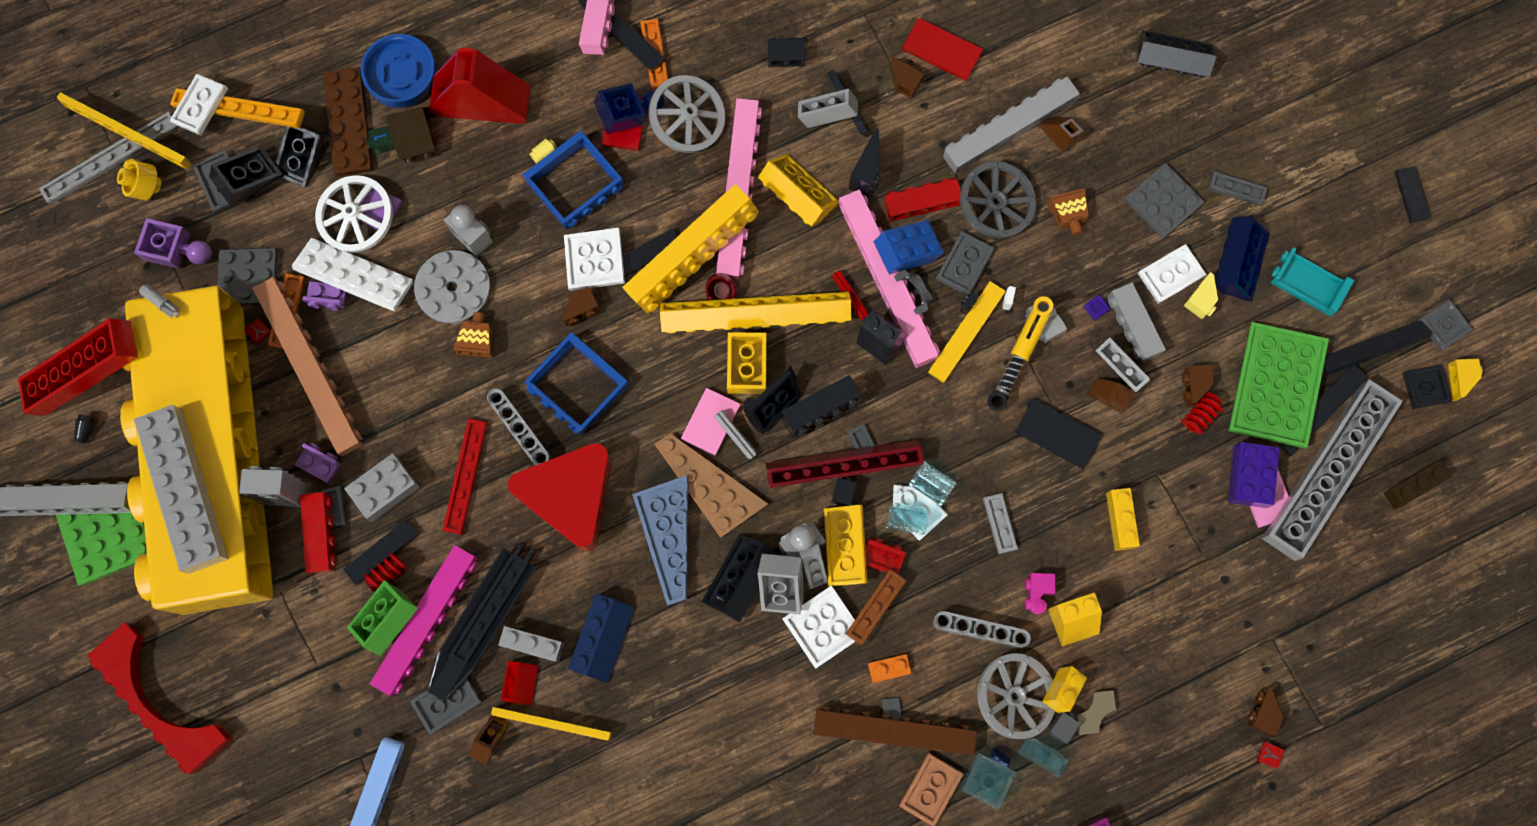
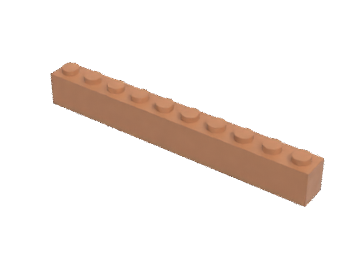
M272 277L252 287L337 454L344 456L363 446L360 441L363 439L358 429H354L352 425L354 420L350 413L345 412L343 408L346 406L341 396H337L335 392L337 387L333 380L328 379L326 374L329 372L325 364L320 363L318 359L320 354L316 347L311 346L309 341L312 339L307 330H303L301 317L298 313H294L292 308L295 306L292 300L284 294L286 288L281 281L278 282Z

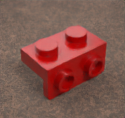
M873 538V541L868 540L866 545V563L868 567L885 573H888L891 569L899 574L906 552L902 551V547L896 545L889 547L884 545V541Z

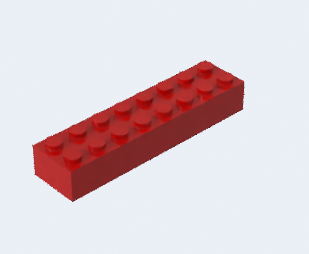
M109 318L19 377L18 383L23 413L25 415L46 416L138 358L131 321Z

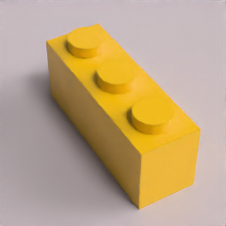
M1131 488L1109 491L1106 493L1115 551L1135 549L1140 544Z

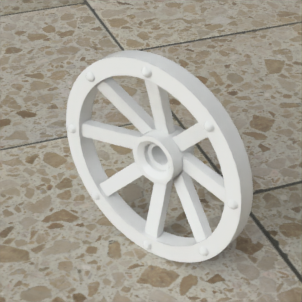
M364 176L344 177L331 184L321 195L315 213L316 226L322 238L332 247L349 253L362 252L378 244L387 234L392 223L393 205L387 191L373 179ZM364 184L365 187L354 202H352L349 185ZM342 188L346 201L345 205L331 200V197ZM372 188L376 189L382 198L381 201L360 205ZM327 205L341 210V213L324 221ZM384 207L382 224L363 215L364 211ZM344 219L335 241L329 235L326 228ZM360 220L378 228V231L366 241L358 223ZM350 222L357 236L358 244H342Z

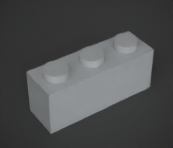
M849 88L798 101V118L807 128L858 116V99Z
M1110 337L1096 349V352L1135 392L1150 380L1142 369Z
M504 626L498 646L559 663L564 643Z

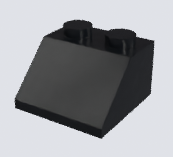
M872 310L861 325L856 343L884 365H887L908 334L881 313Z

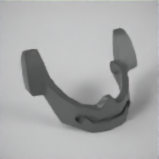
M906 270L897 273L894 276L896 282L902 280L911 282L915 287L914 294L919 295L921 298V304L914 309L915 314L928 311L927 304L932 298L921 277L917 274L908 273Z

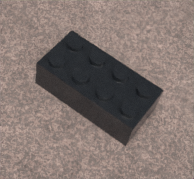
M848 375L782 410L781 420L792 439L794 437L801 438L807 434L809 429H818L824 425V421L831 419V421L841 416V412L845 410L849 412L857 408L861 393L851 376Z

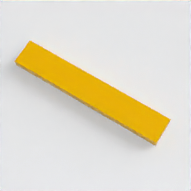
M991 281L988 283L928 371L930 375L943 383L946 381L1006 292Z
M493 707L491 712L493 716L604 740H611L612 732Z

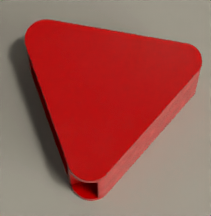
M460 48L434 74L428 111L439 117L523 124L526 122L531 86L478 50Z
M597 443L590 444L513 474L508 481V489L521 503L581 551L589 552L595 549L598 543L612 460L604 446Z

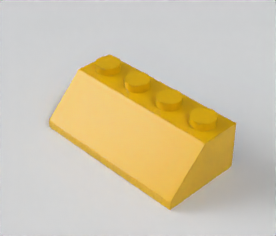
M787 153L768 161L758 176L764 186L770 188L780 200H783L793 212H796L811 227L821 222L839 203L836 197Z

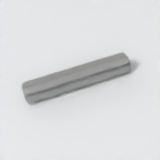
M719 411L714 416L745 456L748 459H752L757 454V451L725 412Z

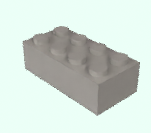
M250 466L249 469H242L239 493L266 506L301 507L300 495L306 494L307 484L300 481V478L294 477L295 475L288 474V471H282L280 467H270L269 470H262V467Z

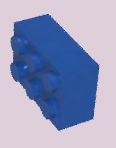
M928 220L883 231L873 241L889 275L933 263L944 253Z

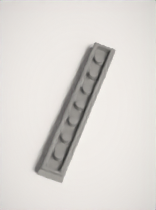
M167 112L136 130V132L158 142L180 129V127L170 122L172 115L170 112ZM123 138L40 187L39 190L46 202L52 205L146 148L127 138Z

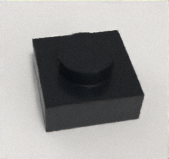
M972 292L970 296L966 294L960 303L962 305L960 312L967 315L979 295L975 292Z

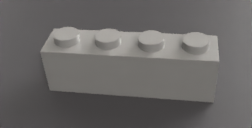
M1133 282L1113 290L1108 295V303L1117 314V322L1125 330V338L1131 343L1135 358L1139 359L1140 363L1161 355L1166 349Z

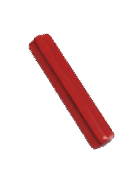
M840 270L835 272L832 278L842 292H849L851 306L860 320L866 319L869 312Z

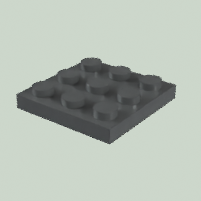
M1166 163L1124 199L1162 239L1204 203Z
M275 248L219 250L217 285L241 305H261L252 287L272 277L277 280L278 251Z

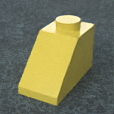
M1210 272L1184 304L1187 309L1201 319L1206 315L1210 316L1217 308L1214 306L1218 301L1214 274Z

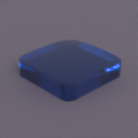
M996 748L992 749L990 756L996 762L1008 768L1010 758Z

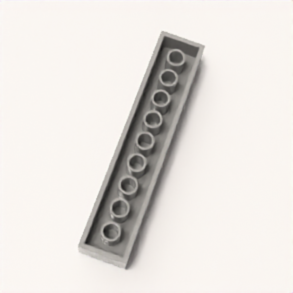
M1370 379L1362 383L1261 539L1294 561L1302 559L1403 401Z

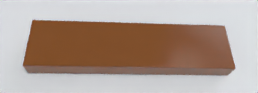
M890 569L845 635L862 646L906 580Z

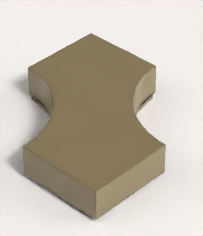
M1113 690L1092 693V701L1087 710L1076 714V721L1080 723L1077 728L1078 735L1100 733L1099 728L1102 719L1108 713L1116 711Z

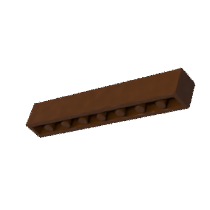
M821 707L820 710H816L813 735L972 756L975 754L977 731H972V726L960 725V728L957 729L952 728L950 723L940 722V726H934L932 721L920 720L919 724L912 723L911 718L900 717V721L892 720V716L881 714L880 718H874L872 713L860 712L859 716L852 715L851 710L840 709V713L832 712V708Z

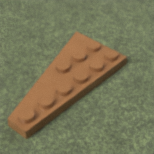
M671 433L655 443L656 448L678 478L685 475L688 476V493L720 538L768 506V503Z

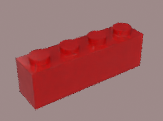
M951 178L943 179L940 183H926L923 187L919 188L909 187L902 192L892 191L884 197V206L889 222L961 205L957 179L951 180Z
M325 492L301 494L305 573L313 574L335 571L337 558L333 551L336 541L334 535H332V527H334V518L331 516L330 509L333 506L332 497L329 493Z

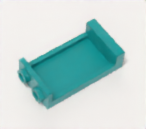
M1294 247L1289 251H1285L1280 258L1282 263L1280 266H1276L1271 274L1273 279L1270 283L1328 316L1336 313L1354 280L1349 277L1344 280L1296 254V248Z

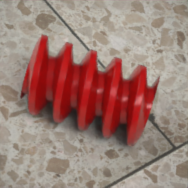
M1210 392L1205 393L1204 397L1199 400V403H1196L1189 414L1185 415V419L1181 420L1182 424L1190 431L1201 435L1203 433L1201 428H1208L1205 422L1211 424L1213 422L1211 417H1218L1215 411L1218 413L1223 411L1220 406L1222 405L1221 400Z
M390 553V561L384 558V566L377 563L378 571L371 568L372 576L364 574L366 584L374 593L384 580L392 584L390 578L396 581L398 579L397 574L403 575L402 568L409 570L407 565L397 555Z

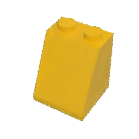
M1095 593L1048 609L1062 647L1100 634L1102 610Z

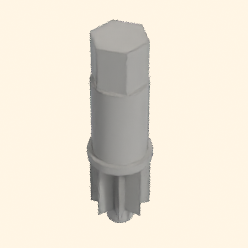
M148 284L143 285L139 289V293L169 317L173 318L175 316L178 318L180 316V309Z

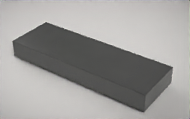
M1214 171L1207 190L1262 206L1268 187Z

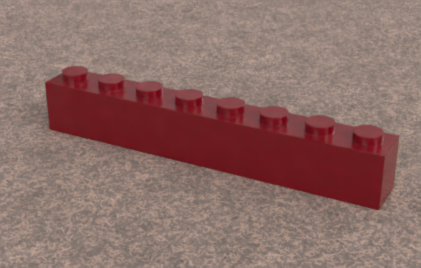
M913 440L765 463L769 488L923 465V456L919 441Z

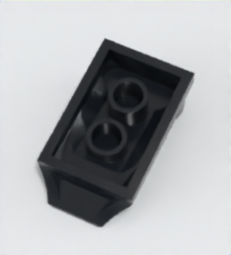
M790 365L758 397L750 396L744 401L743 410L749 422L762 435L781 417L782 410L792 406L802 396L797 386V377L792 366Z

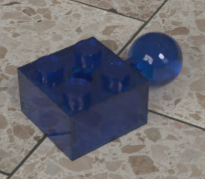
M632 83L598 91L594 104L607 134L641 126L646 117L644 110L649 113L650 100L656 90L646 91L641 99L638 98ZM662 94L658 99L656 109H662L664 106Z

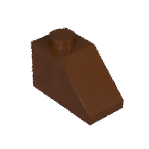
M1097 378L1087 395L1122 413L1128 407L1135 392L1117 382Z
M491 715L473 740L469 757L487 765L495 754L509 723Z

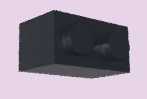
M775 37L768 39V68L804 67V38L791 37L790 39H781Z

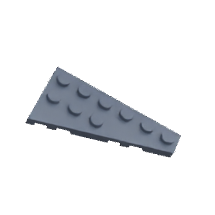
M685 475L632 494L667 606L687 600L688 476Z

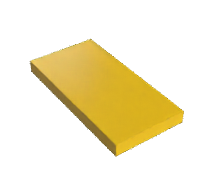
M863 505L824 508L828 586L867 584Z

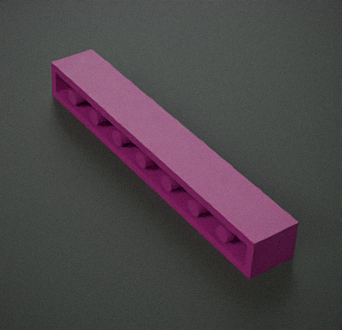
M456 545L453 546L417 605L418 609L404 626L371 680L370 685L393 697L402 691L404 680L413 673L415 669L413 665L416 660L421 659L426 650L424 647L427 642L433 640L438 624L441 625L447 616L445 614L447 609L455 604L457 600L456 594L465 587L467 576L469 573H473L478 565V558Z

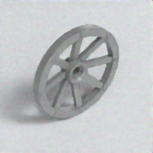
M681 75L664 81L656 89L649 104V120L654 133L666 146L679 152L694 153L708 148L718 139L725 123V109L719 94L710 84L694 76ZM676 84H683L685 103L667 88ZM690 84L705 91L694 104L691 103ZM663 93L680 109H656L660 95ZM710 96L717 112L698 110V107ZM678 115L679 118L664 132L659 125L657 116ZM697 116L717 119V125L712 135ZM682 122L686 123L685 144L678 143L668 137ZM692 122L706 137V141L691 145Z
M1007 654L993 660L984 669L977 689L979 708L988 725L998 734L1010 739H1027L1041 733L1051 722L1055 711L1042 701L1027 698L1026 693L1042 684L1045 685L1047 693L1053 681L1049 672L1036 659L1024 654ZM1009 661L1021 662L1013 686L1004 663ZM1028 665L1041 678L1021 688L1020 685ZM997 668L1006 690L988 683L991 675ZM987 690L1003 696L1004 699L992 708H989ZM1023 704L1045 709V713L1037 725ZM1008 705L1007 727H1004L993 715ZM1015 707L1029 726V730L1023 732L1014 731Z

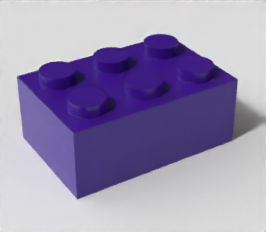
M1239 442L1233 446L1228 503L1260 508H1269L1275 505L1279 458L1278 447Z

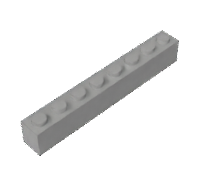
M1068 77L1062 80L1059 78L1049 88L1046 89L1044 87L1034 97H1027L1019 106L1009 108L1004 115L995 116L989 124L980 125L974 133L965 134L959 142L950 143L945 148L943 158L956 174L1077 101L1080 93Z
M101 482L99 485L88 483L71 485L64 483L61 486L51 484L34 486L27 484L24 487L6 485L5 487H0V516L131 513L127 498L128 483L118 482L117 484Z

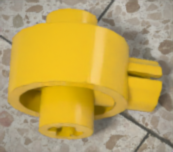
M131 158L124 162V168H121L118 172L117 183L122 185V192L126 197L147 201L153 193H157L160 190L161 178L157 177L154 165Z

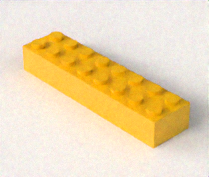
M737 184L733 185L622 288L647 314L653 312L664 299L672 295L678 286L683 285L692 273H696L705 261L713 258L717 250L726 246L729 239L739 234L748 222L753 221L759 211Z

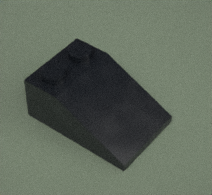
M301 123L299 129L286 127L275 164L282 173L281 178L306 188L327 151L331 135L304 123Z
M877 128L850 176L849 189L854 192L860 189L862 195L865 194L867 198H869L871 193L874 194L880 180L878 176L879 129Z
M261 145L212 164L209 178L230 206L248 199L282 176L280 170Z

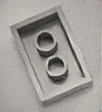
M392 453L344 489L364 517L374 522L420 487L400 459Z
M762 554L758 569L761 611L800 615L804 600L802 558Z

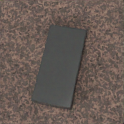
M899 698L882 699L883 715L892 716V720L900 721L901 709Z

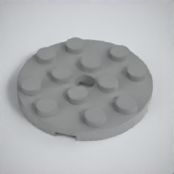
M457 250L440 252L429 258L419 269L414 283L415 297L424 313L437 322L460 324L463 321H469L473 318L474 312H481L488 302L491 289L490 278L483 264L473 255ZM449 283H456L457 289L455 291H448Z

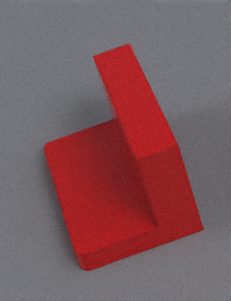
M508 661L501 701L531 705L538 666Z

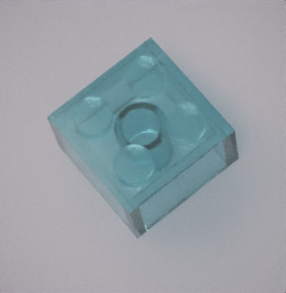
M976 753L959 790L999 810L1016 772Z

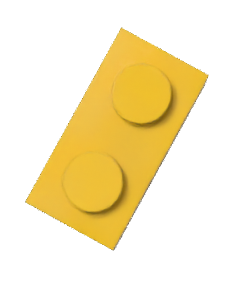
M1073 666L1059 668L1042 702L1057 713L1071 711L1087 677Z

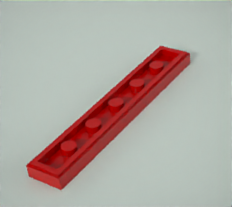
M468 418L442 529L443 532L463 535L488 423L485 421Z

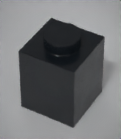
M849 477L838 478L831 503L840 506H850L857 483L853 482V479Z

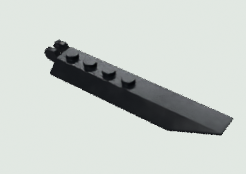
M523 541L519 544L514 554L504 548L501 550L439 649L428 692L444 702L474 670L537 568L529 564L536 553L535 548L529 550L524 560L519 558L526 547V543Z

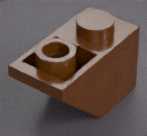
M892 56L889 68L895 90L912 99L923 81L924 74L920 69L911 67L902 59H896Z
M1051 117L1039 125L1062 152L1074 146L1084 132L1072 118Z
M589 286L571 294L562 316L565 326H574L581 319L594 317L600 311Z
M1212 365L1188 366L1182 372V382L1185 383L1183 398L1187 402V407H1192L1214 384Z
M1269 688L1262 689L1256 695L1255 702L1257 703L1255 708L1249 712L1247 726L1268 736H1276L1284 717L1273 690Z

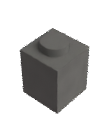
M1062 712L1058 714L1047 733L1061 743L1068 744L1080 723L1076 721L1077 717L1072 713Z

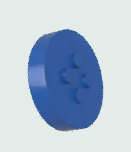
M406 34L388 35L377 40L368 48L361 63L362 80L369 93L379 103L393 108L410 107L424 100L432 91L433 76L437 72L436 62L429 48L421 40Z

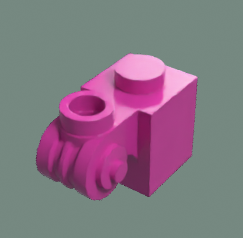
M1031 573L1028 575V578H1025V590H1028L1029 598H1025V609L1030 610L1033 614H1040L1046 610V602L1041 599V596H1052L1055 594V574Z

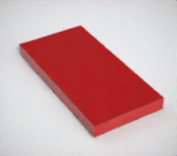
M920 18L917 19L902 47L903 51L964 81H967L983 51L982 48Z

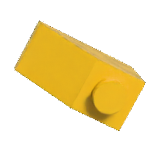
M1460 359L1448 364L1452 401L1464 398L1482 378V366L1479 359Z

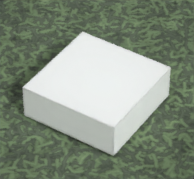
M1009 286L1007 288L1002 306L1003 309L1010 310L1016 287Z

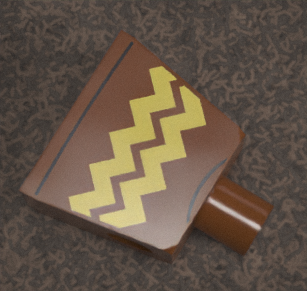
M1082 188L1051 196L1047 205L1059 228L1070 227L1072 235L1081 234L1083 232L1081 224L1085 223L1088 219L1085 189Z
M474 312L472 322H462L453 349L458 355L493 358V330L490 324L484 323V313Z

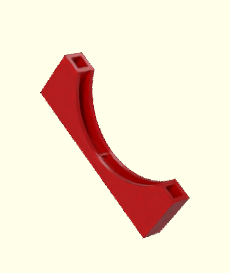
M124 622L87 655L91 660L90 664L94 669L101 671L103 674L102 678L107 684L113 685L116 689V695L122 700L125 699L129 704L127 706L128 709L141 718V724L154 733L153 738L167 748L165 750L166 753L179 762L178 767L186 774H196L233 739L221 725L213 724L201 728L180 726L165 719L151 706L142 690L138 672L139 654L145 637L134 624Z

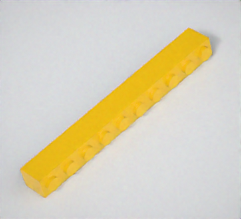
M849 292L660 303L662 332L675 333L677 331L693 332L695 330L712 331L722 328L730 330L738 327L748 329L754 326L807 325L809 323L825 324L827 322L844 323L851 321V299Z

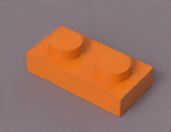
M907 654L868 663L872 683L911 674Z

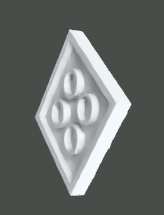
M619 228L564 235L567 281L570 291L580 290L587 286L594 288L625 283L621 232Z
M832 586L803 604L800 615L789 614L782 619L815 669L855 642L845 635L855 620Z

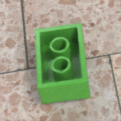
M384 580L348 625L347 629L365 649L381 656L414 615L418 607L401 589Z

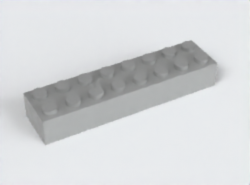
M170 405L135 418L136 429L179 571L191 574L228 560L182 409L175 405Z

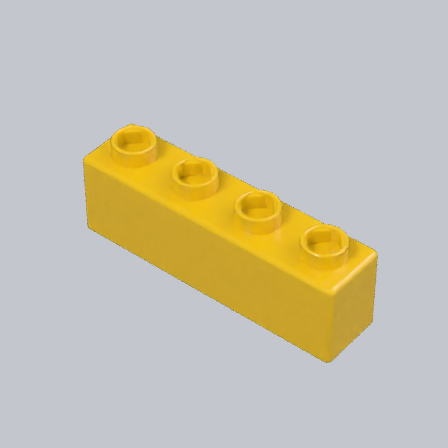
M218 285L161 294L180 309L179 312L181 314L178 318L175 316L173 318L169 317L145 297L128 300L125 303L126 320L131 321L138 358L123 367L126 371H131L133 399L127 400L122 404L120 419L127 441L132 446H137L140 476L132 477L127 487L130 511L138 522L144 523L147 553L139 555L134 565V578L138 593L144 600L151 601L154 609L180 615L272 600L274 595L264 504L239 493L242 469H249L250 466L260 467L246 332L244 331L243 307ZM170 405H175L183 411L228 556V560L191 574L179 571L134 419Z

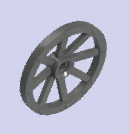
M995 161L981 164L967 175L960 190V204L965 218L977 231L992 238H1009L1023 231L1032 221L1036 210V196L1031 182L1023 172L1010 164ZM992 170V193L978 178V174ZM998 170L1014 177L1002 191H998ZM972 181L986 198L968 197ZM1019 181L1027 197L1006 198L1005 195ZM969 203L987 205V208L977 219ZM1028 203L1025 218L1023 219L1005 205ZM991 211H994L997 230L987 227L982 223ZM1000 211L1019 225L1015 228L1004 230Z

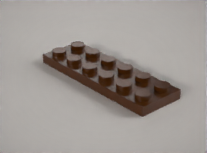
M360 67L323 72L334 175L337 177L372 171L361 69Z

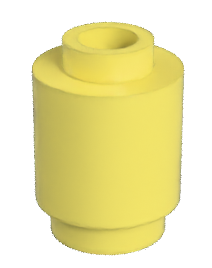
M544 139L532 149L529 155L537 164L558 147L551 139L549 141Z

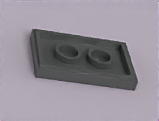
M226 149L192 165L215 214L231 207L209 178L212 164L230 158V154Z
M961 231L935 280L969 296L994 251V247Z
M467 677L445 702L426 690L412 699L410 703L428 734L433 735L481 704L482 700Z

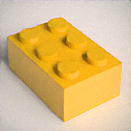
M728 333V394H762L766 390V333Z

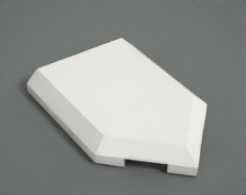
M894 485L893 513L920 541L947 516V513L921 486Z

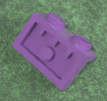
M309 281L307 296H303V301L310 308L319 309L321 306L337 311L338 308L345 309L348 292L326 283Z
M303 443L302 447L304 450L295 466L330 484L341 466L336 461L338 457L329 452L326 455L321 453V448L313 443L309 446Z

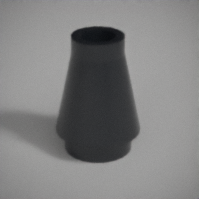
M78 414V418H75L73 441L86 443L95 425L94 417Z

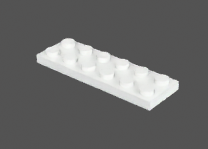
M314 238L309 240L292 264L293 270L394 312L413 284L411 278L336 249Z

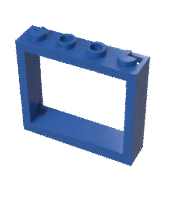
M581 130L522 174L528 186L565 230L569 227H574L579 219L590 215L596 206L603 205L609 196L617 194L621 191L622 186H624L619 174ZM584 146L613 182L564 218L535 182Z
M572 332L524 382L528 387L526 390L533 397L537 395L541 398L540 403L545 408L549 409L551 407L555 411L554 415L561 422L563 420L567 421L570 424L568 428L575 434L579 432L582 436L629 386L625 378ZM572 346L618 385L582 425L577 423L536 386Z

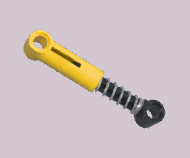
M1039 297L1034 302L1027 321L1011 351L1013 355L1011 356L1012 360L1008 362L1009 366L1005 368L1006 372L1002 374L1003 378L999 380L1000 385L988 397V406L993 412H1002L1007 407L1009 390H1012L1011 386L1015 384L1014 380L1018 378L1017 374L1021 372L1020 368L1024 366L1023 362H1028L1049 317L1053 313V302L1048 297ZM1042 303L1049 306V309L1045 312H1041L1038 309V306ZM1037 317H1039V320H1038V322H1037V325H1036V327H1035L1033 333H1030L1031 330H1032V328H1033V326H1034V324H1035V321H1036ZM996 397L1003 400L1002 405L999 407L992 405V400Z

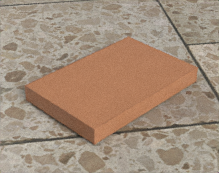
M928 753L899 806L929 825L935 826L964 773Z

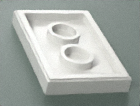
M196 74L172 115L170 122L201 136L228 88L223 84Z
M1186 244L1138 272V275L1158 304L1207 275Z

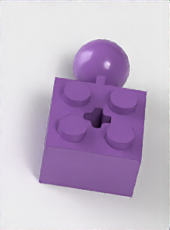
M146 218L134 254L144 261L179 269L183 255H187V258L192 263L202 265L211 259L212 250L204 241H194L187 244L191 234L181 226Z

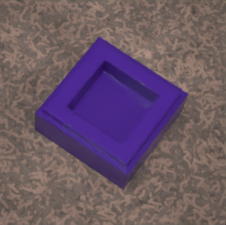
M1097 295L1083 306L1094 321L1110 311V307L1100 295Z

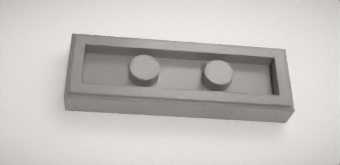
M1003 494L984 497L983 502L998 555L1018 550Z
M818 544L811 546L807 550L799 551L809 588L812 589L828 583Z

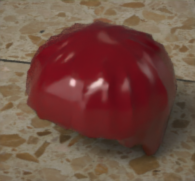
M724 273L713 274L705 284V294L708 300L734 299L737 292V286L733 278Z

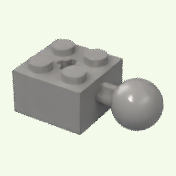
M458 205L454 207L450 215L444 219L451 233L476 257L493 243L490 238L492 234L489 232L488 227L481 220L478 221L475 218V214L469 206Z
M805 522L794 527L791 532L780 538L779 549L784 556L800 557L799 551L807 550L816 544L821 549L825 546L826 541L813 522L810 524Z

